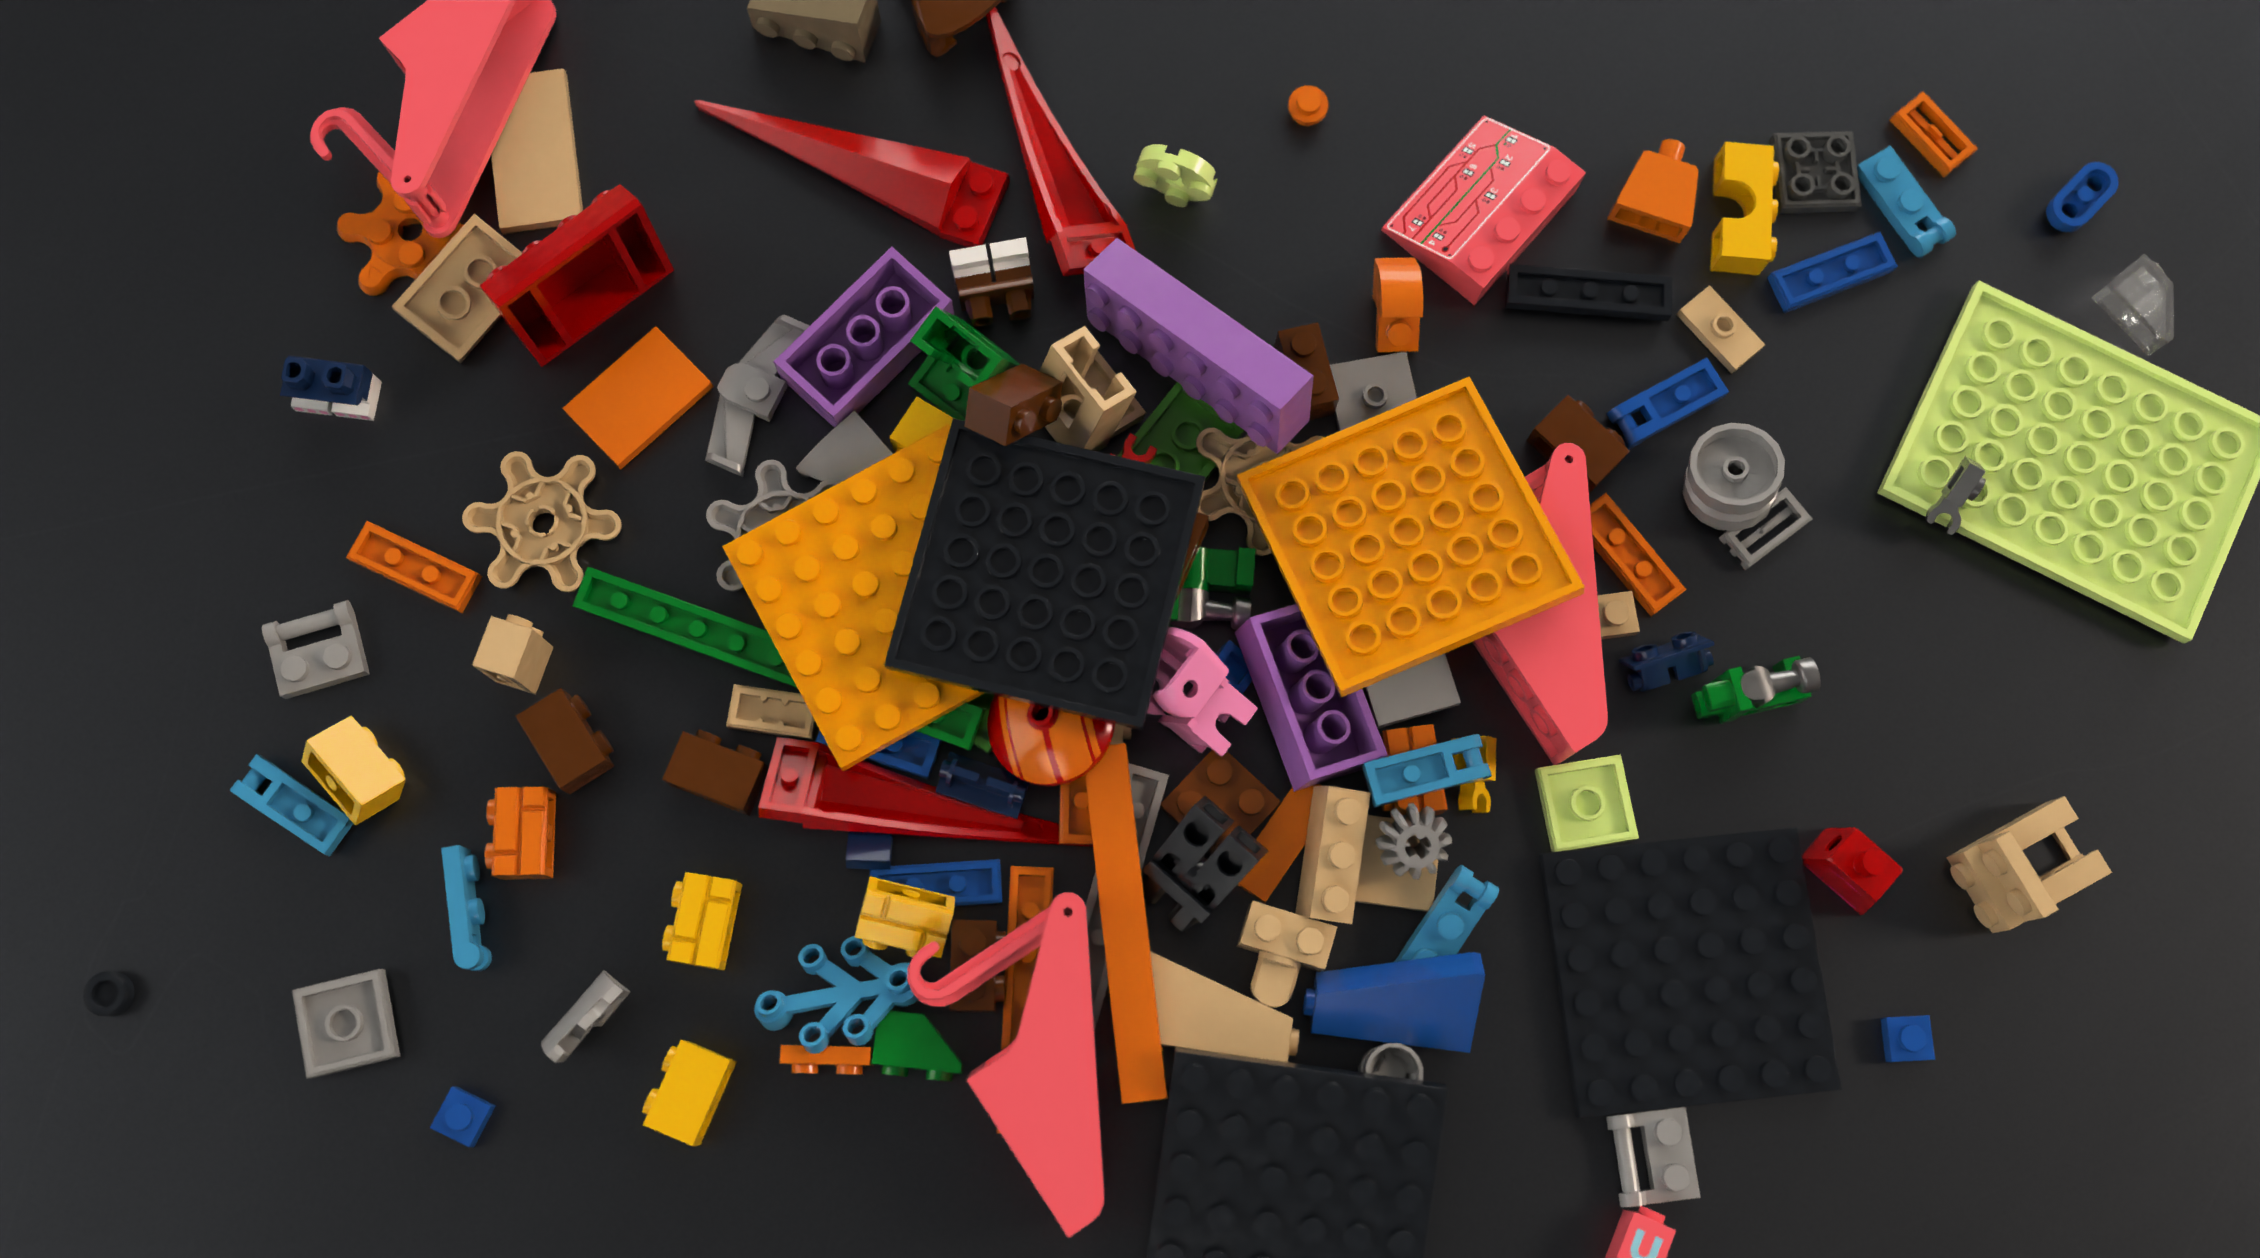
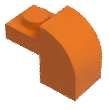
M1415 257L1374 258L1373 300L1377 307L1376 350L1377 352H1418L1420 317H1423V283L1420 266Z

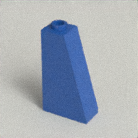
M1468 952L1316 972L1313 989H1305L1303 1015L1310 1016L1311 1033L1386 1043H1401L1403 1045L1470 1053L1485 978L1481 953Z

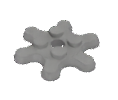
M766 460L755 471V478L758 483V493L755 499L746 505L733 504L728 500H717L710 504L707 509V522L715 530L727 532L734 539H737L840 482L834 479L824 480L811 492L797 493L788 485L787 472L784 465L776 460ZM730 560L722 563L716 573L719 585L731 592L742 589L743 585Z

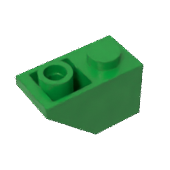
M889 1011L876 1026L871 1064L882 1065L881 1074L908 1077L909 1068L927 1070L926 1079L952 1082L953 1073L963 1074L964 1064L924 1014Z

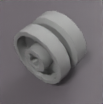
M1727 423L1711 428L1699 437L1689 457L1683 483V496L1688 509L1700 522L1717 530L1739 531L1755 526L1767 517L1775 503L1778 490L1784 478L1785 458L1779 444L1767 432L1750 424Z

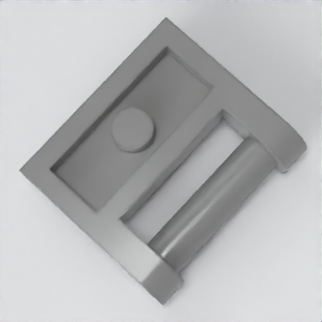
M349 600L335 603L333 609L282 624L274 621L262 625V634L269 648L279 695L284 699L370 675L356 615ZM340 625L342 633L340 636L289 651L287 649L286 640Z
M1686 1107L1606 1116L1608 1130H1613L1622 1186V1192L1618 1193L1620 1207H1635L1701 1198ZM1640 1126L1650 1186V1189L1640 1190L1630 1129Z

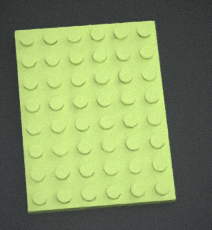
M1977 281L1968 294L1877 493L1926 517L1928 509L1942 496L1941 491L1966 456L1981 464L1986 471L1982 476L1986 479V482L1979 495L1973 501L1967 499L1963 506L1959 507L1961 525L1956 531L1957 533L2184 644L2193 639L2260 480V415L1988 284ZM1941 513L1936 517L1935 522L1946 527L1951 520V515Z

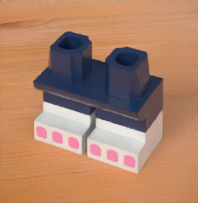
M288 356L285 359L281 376L283 383L280 396L292 397L291 407L295 411L333 416L334 413L338 417L374 421L382 381L367 367L360 364Z

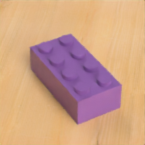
M891 247L773 362L780 378L785 380L790 388L835 428L854 410L858 414L922 351L910 340L935 306L954 315L952 300L898 251Z
M1297 604L1249 617L1234 632L1294 792L1363 770L1362 765L1364 763L1388 756L1363 689L1344 697L1340 696Z

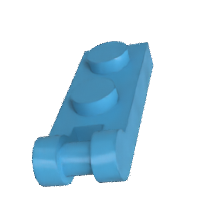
M1891 146L1857 165L1859 181L1913 255L1920 258L1931 252L1933 245L1936 243L1944 244L1956 236L1954 224L1947 217H1942ZM1922 222L1927 231L1919 230L1916 225Z
M1469 735L1364 763L1362 768L1369 792L1371 793L1373 806L1378 807L1491 777L1488 763H1483L1479 750L1483 747L1480 735ZM1463 754L1467 768L1457 770L1452 755Z
M256 754L248 764L252 767L242 781L237 779L230 791L324 855L331 856L352 827V821L341 809L294 779L269 760ZM268 778L272 783L262 795L257 790L265 779Z
M460 845L441 848L453 958L458 967L472 971H483L490 966L492 954L481 942L480 924L485 922V910L481 898H476L475 881L480 879L479 862L476 855L471 854L470 849Z
M1459 865L1394 962L1457 954L1485 910L1494 903L1499 893V887L1489 881L1482 883L1473 877V871L1463 865ZM1463 891L1473 897L1467 907L1456 900Z

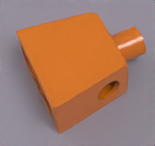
M1665 139L1662 141L1658 153L1650 150L1643 151L1609 212L1607 219L1681 243L1692 226L1699 173L1695 165L1681 161L1685 145L1674 139Z

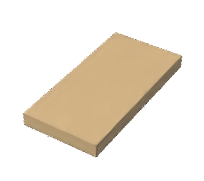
M564 68L529 74L491 154L499 229L503 234L557 227L566 217L577 215L583 211L568 78Z

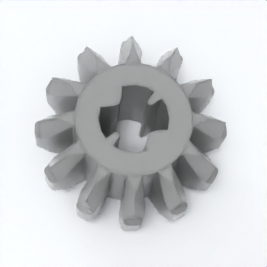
M1409 803L1406 808V815L1403 816L1398 809H1392L1391 816L1395 821L1392 824L1387 821H1381L1379 828L1386 835L1376 839L1377 847L1385 850L1380 856L1384 865L1393 864L1394 873L1400 877L1409 869L1412 878L1419 880L1421 870L1424 867L1431 874H1436L1437 868L1433 863L1434 860L1448 861L1449 855L1442 847L1452 844V837L1448 833L1443 832L1448 825L1443 817L1434 818L1435 811L1429 806L1423 808L1419 813L1417 806L1414 803ZM1413 835H1416L1420 841L1415 847H1412L1407 841Z

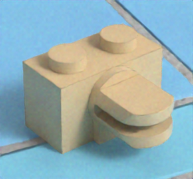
M1252 900L1248 906L1236 946L1259 953L1250 985L1252 997L1257 1002L1270 1008L1285 1005L1292 997L1301 967L1317 972H1322L1326 969L1337 926Z

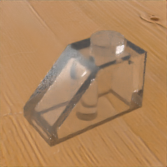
M2145 253L2092 296L2096 303L2148 357L2174 338V283L2165 275L2163 268L2156 262H2153Z

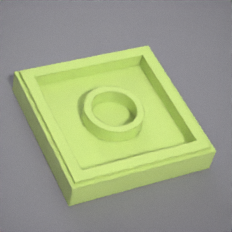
M1621 754L1540 767L1534 770L1551 852L1579 850L1639 839Z

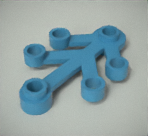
M855 936L849 937L841 946V954L845 961L853 967L862 966L877 978L859 982L829 961L821 946L810 944L800 951L798 955L799 963L806 973L811 975L817 974L834 987L785 996L780 991H766L757 998L754 1013L765 1029L777 1031L786 1027L795 1013L832 1007L819 1023H808L800 1030L799 1040L805 1050L812 1054L824 1051L829 1044L830 1037L842 1024L843 1033L851 1044L856 1046L864 1045L871 1039L875 1027L895 1005L906 1007L918 1000L912 993L907 981L910 963H898L891 966L873 954L869 947L863 944L862 939L854 938ZM857 947L862 948L858 954L850 955L853 949ZM819 955V958L814 963H807L812 956ZM906 979L902 985L895 986L897 982ZM875 999L863 1015H851L862 1001ZM777 1003L773 1009L767 1010L768 1007ZM864 1025L860 1033L852 1034L855 1027ZM820 1033L818 1040L808 1042L813 1034Z

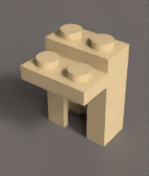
M1083 326L1052 344L1041 366L1040 372L1063 382L1060 398L1062 401L1061 412L1057 421L1045 426V428L1057 443L1099 452L1107 447L1113 437L1142 421L1146 411L1134 397L1136 390L1122 372L1116 374L1098 352L1100 344L1089 330Z
M2065 796L2039 805L1946 857L1952 866L1950 871L1953 879L1962 889L1968 892L1975 904L1974 912L1976 917L1992 933L2008 931L2026 921L2045 918L2059 910L2056 906L2057 903L2112 873L2099 850H2094L2085 856L2080 854L2064 827L2079 818ZM2052 834L2067 861L2038 877L2022 850Z

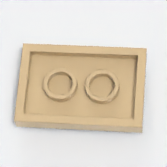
M473 214L392 305V309L461 364L502 317L479 285L486 281L490 272L499 266H507L521 256L522 252L476 214Z

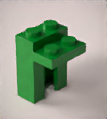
M935 306L910 340L924 351L928 357L908 384L944 413L955 419L965 421L969 388L1020 365V363L965 320Z

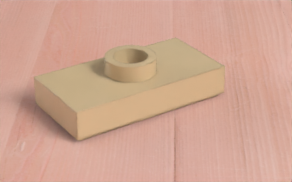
M1710 285L1676 314L1731 374L1765 346L1763 341Z
M733 685L726 724L728 729L813 741L816 722L800 693Z

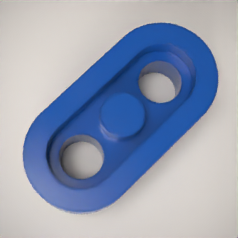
M2102 162L2086 164L2048 203L2046 215L2050 224L2062 232H2074L2080 229L2117 191L2119 181L2116 172L2109 165ZM2087 183L2092 184L2095 187L2096 191H2093L2090 187H2088ZM2062 209L2068 211L2070 217L2066 216Z

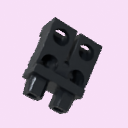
M1204 796L1194 804L1152 860L1142 870L1145 873L1142 879L1144 899L1149 903L1155 904L1165 892L1174 898L1178 904L1167 917L1181 932H1185L1198 921L1202 923L1268 852L1264 846L1238 825L1213 854L1206 859L1204 856L1235 822L1207 796Z

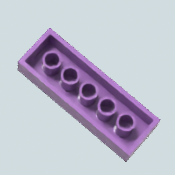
M1116 238L1083 269L1087 318L1090 323L1099 331L1104 332L1106 330L1117 338L1128 352L1132 354L1138 353L1145 358L1157 373L1164 377L1170 376L1181 384L1190 397L1196 400L1201 399L1213 407L1222 420L1227 423L1233 422L1242 428L1254 443L1261 447L1267 446L1278 454L1309 422L1314 375L1126 243Z

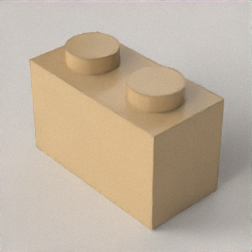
M511 614L507 615L506 620L491 616L472 666L497 683L536 695L553 646L542 637L544 632L532 627L533 623L527 619Z

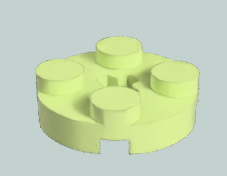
M1154 144L1142 149L1134 174V180L1138 184L1152 187L1165 194V200L1177 207H1186L1189 201L1200 202L1210 200L1217 184V179H1214L1216 171L1207 161L1183 149H1180L1178 156L1165 153L1168 145Z

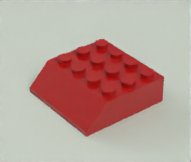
M619 184L612 190H605L593 199L591 205L579 214L563 219L557 226V229L543 240H537L527 245L522 251L521 256L507 266L503 265L494 269L487 276L486 281L479 286L538 364L543 367L673 272L674 268L642 203Z

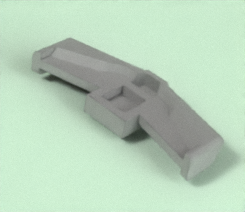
M787 315L779 316L739 363L731 365L726 369L717 386L720 396L705 461L741 477L744 476V467L755 417L757 416L770 422L788 387L785 380L777 377L779 374L773 361L809 327L808 324Z

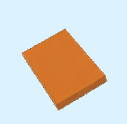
M655 326L562 409L621 470L714 386Z

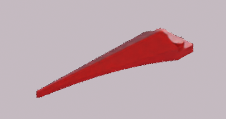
M994 7L986 14V19L1046 243L1052 245L1063 276L1084 274L1083 269L1116 238L1136 250L1127 224L1096 183L1053 116L1018 53L996 7Z
M701 100L694 101L698 110L826 173L940 238L966 247L983 245L1010 183L1008 173L971 162L968 157Z
M777 737L758 806L760 818L803 823V828L1093 847V845L1059 844L1058 823L1019 813L1017 819L935 793L937 788L935 786L864 760L843 771L840 769L829 746L819 742Z

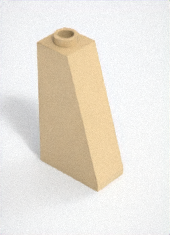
M1151 952L1162 1046L1288 1062L1289 1055L1296 1056L1299 1029L1292 1028V1017Z

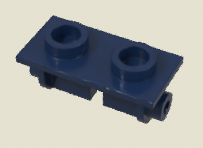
M1683 632L1672 636V642L1661 646L1647 644L1636 647L1631 651L1632 655L1620 658L1619 662L1633 670V673L1628 675L1631 689L1633 691L1639 689L1641 692H1646L1671 683L1667 668L1672 666L1675 679L1677 680L1707 672L1708 667L1714 664L1711 652L1708 649H1704L1714 646V641L1698 635L1696 632Z
M949 752L947 760H944L939 772L940 780L935 793L1017 819L1030 783L1017 778L1007 770Z

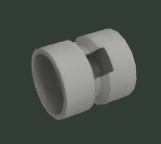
M1386 1043L1370 1048L1362 1056L1358 1065V1072L1423 1081V1066L1419 1056L1411 1048L1401 1043Z

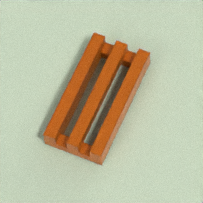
M1924 91L1897 111L1890 119L1894 126L1943 177L1947 176L1978 149ZM1916 107H1918L1920 111L1933 123L1932 125H1930L1921 116V114L1915 109ZM1943 135L1956 147V149L1960 152L1959 154L1942 138Z

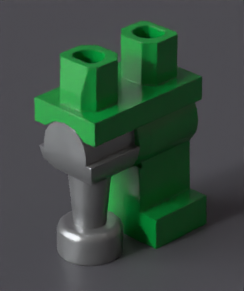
M1200 547L1178 599L1175 600L1169 627L1191 629L1197 627L1203 621H1231V628L1237 630L1250 617L1251 597L1237 596L1233 599L1232 604L1209 600L1210 592L1249 595L1254 581L1256 549L1239 548L1238 550H1224Z
M1800 656L1783 659L1772 666L1774 670L1772 673L1763 666H1754L1745 673H1743L1741 666L1728 669L1712 682L1704 685L1702 691L1691 695L1696 716L1698 719L1718 715L1720 724L1734 721L1740 716L1802 703L1812 697L1811 692L1818 691L1821 687L1818 667L1811 657L1800 659Z

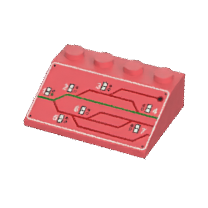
M1484 115L1386 222L1381 231L1475 306L1505 273L1509 265L1513 264L1576 193L1586 172L1555 147Z

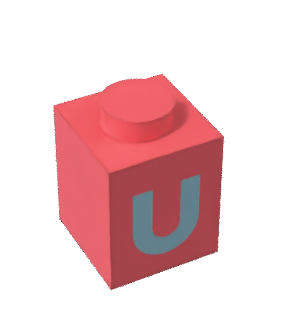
M1640 1206L1638 1212L1623 1209L1605 1258H1666L1676 1230L1663 1225L1666 1218L1664 1215L1646 1207Z

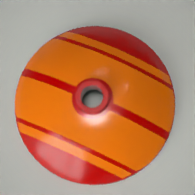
M997 695L994 696L989 709L987 726L992 750L999 762L1010 773L1025 782L1038 786H1058L1075 781L1091 771L1100 762L1109 748L1115 728L1113 723L1048 708L1049 713L1046 719L1037 721L1038 711L1046 707Z

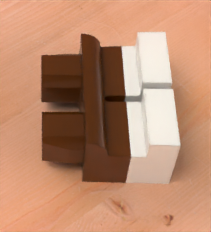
M1026 237L990 243L991 261L996 282H992L986 245L949 251L961 309L967 312L971 325L974 328L994 323L991 306L1007 303L1010 320H1021L1031 317V299H1034V287Z

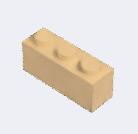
M1333 786L1313 787L1295 914L1308 918L1352 924L1370 792Z

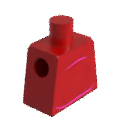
M1855 827L1825 828L1802 854L1803 865L1860 915L1866 913L1903 872L1902 867Z

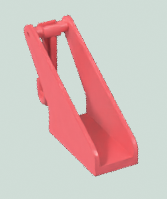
M427 0L379 37L382 44L406 76L395 150L360 113L345 107L327 110L313 123L310 132V142L314 150L324 161H329L332 158V153L324 139L330 131L334 129L341 130L389 181L394 191L404 198L415 215L423 222V226L429 235L435 238H443L452 234L462 217L556 19L554 4L551 0Z
M1573 443L1559 445L1552 452L1550 459L1545 465L1528 474L1525 478L1584 584V594L1472 641L1553 765H1558L1597 740L1604 733L1608 724L1586 456L1583 450Z
M1064 892L1053 900L1050 907L934 983L925 981L921 976L922 965L939 950L937 942H930L912 957L908 967L907 981L912 993L921 1002L932 1007H945L958 1001L1040 946L1016 1038L1006 1048L971 1070L967 1082L1069 1238L1090 1224L1100 1214L1104 1205V1186L1086 907L1083 900L1077 894Z

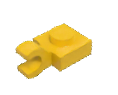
M1480 736L1483 745L1479 749L1484 764L1488 763L1492 776L1477 782L1460 785L1458 807L1462 811L1472 810V813H1489L1491 798L1485 787V782L1496 781L1497 738ZM1463 754L1452 755L1457 770L1467 768Z

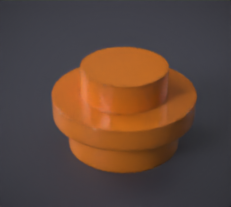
M1301 86L1290 95L1288 111L1291 117L1301 125L1311 126L1317 124L1327 114V96L1315 86Z

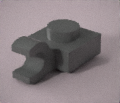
M1966 456L1941 491L1942 496L1928 509L1925 517L1928 523L1932 524L1939 514L1947 513L1951 515V520L1947 524L1945 531L1952 535L1959 529L1961 525L1959 507H1962L1967 499L1973 501L1985 485L1986 479L1982 476L1986 471L1981 464Z

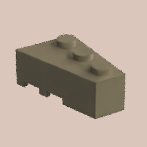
M750 0L747 6L752 27L759 33L772 38L778 35L791 39L797 45L806 49L820 48L831 52L835 57L844 61L855 59L866 62L881 23L877 0Z

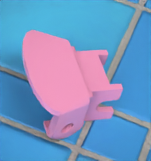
M1176 627L1168 628L1156 676L1159 690H1156L1151 696L1147 714L1162 715L1158 722L1170 728L1197 752L1203 753L1209 747L1219 756L1223 757L1232 744L1218 732L1216 720L1225 723L1231 716L1242 725H1246L1258 707L1228 683L1229 680L1225 677L1229 669L1202 639ZM1189 681L1193 684V687L1185 696L1183 686Z

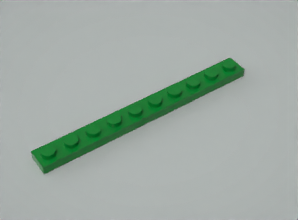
M587 567L572 605L573 607L797 688L766 630ZM964 703L957 707V709L917 730V732L971 751L986 710L969 703Z

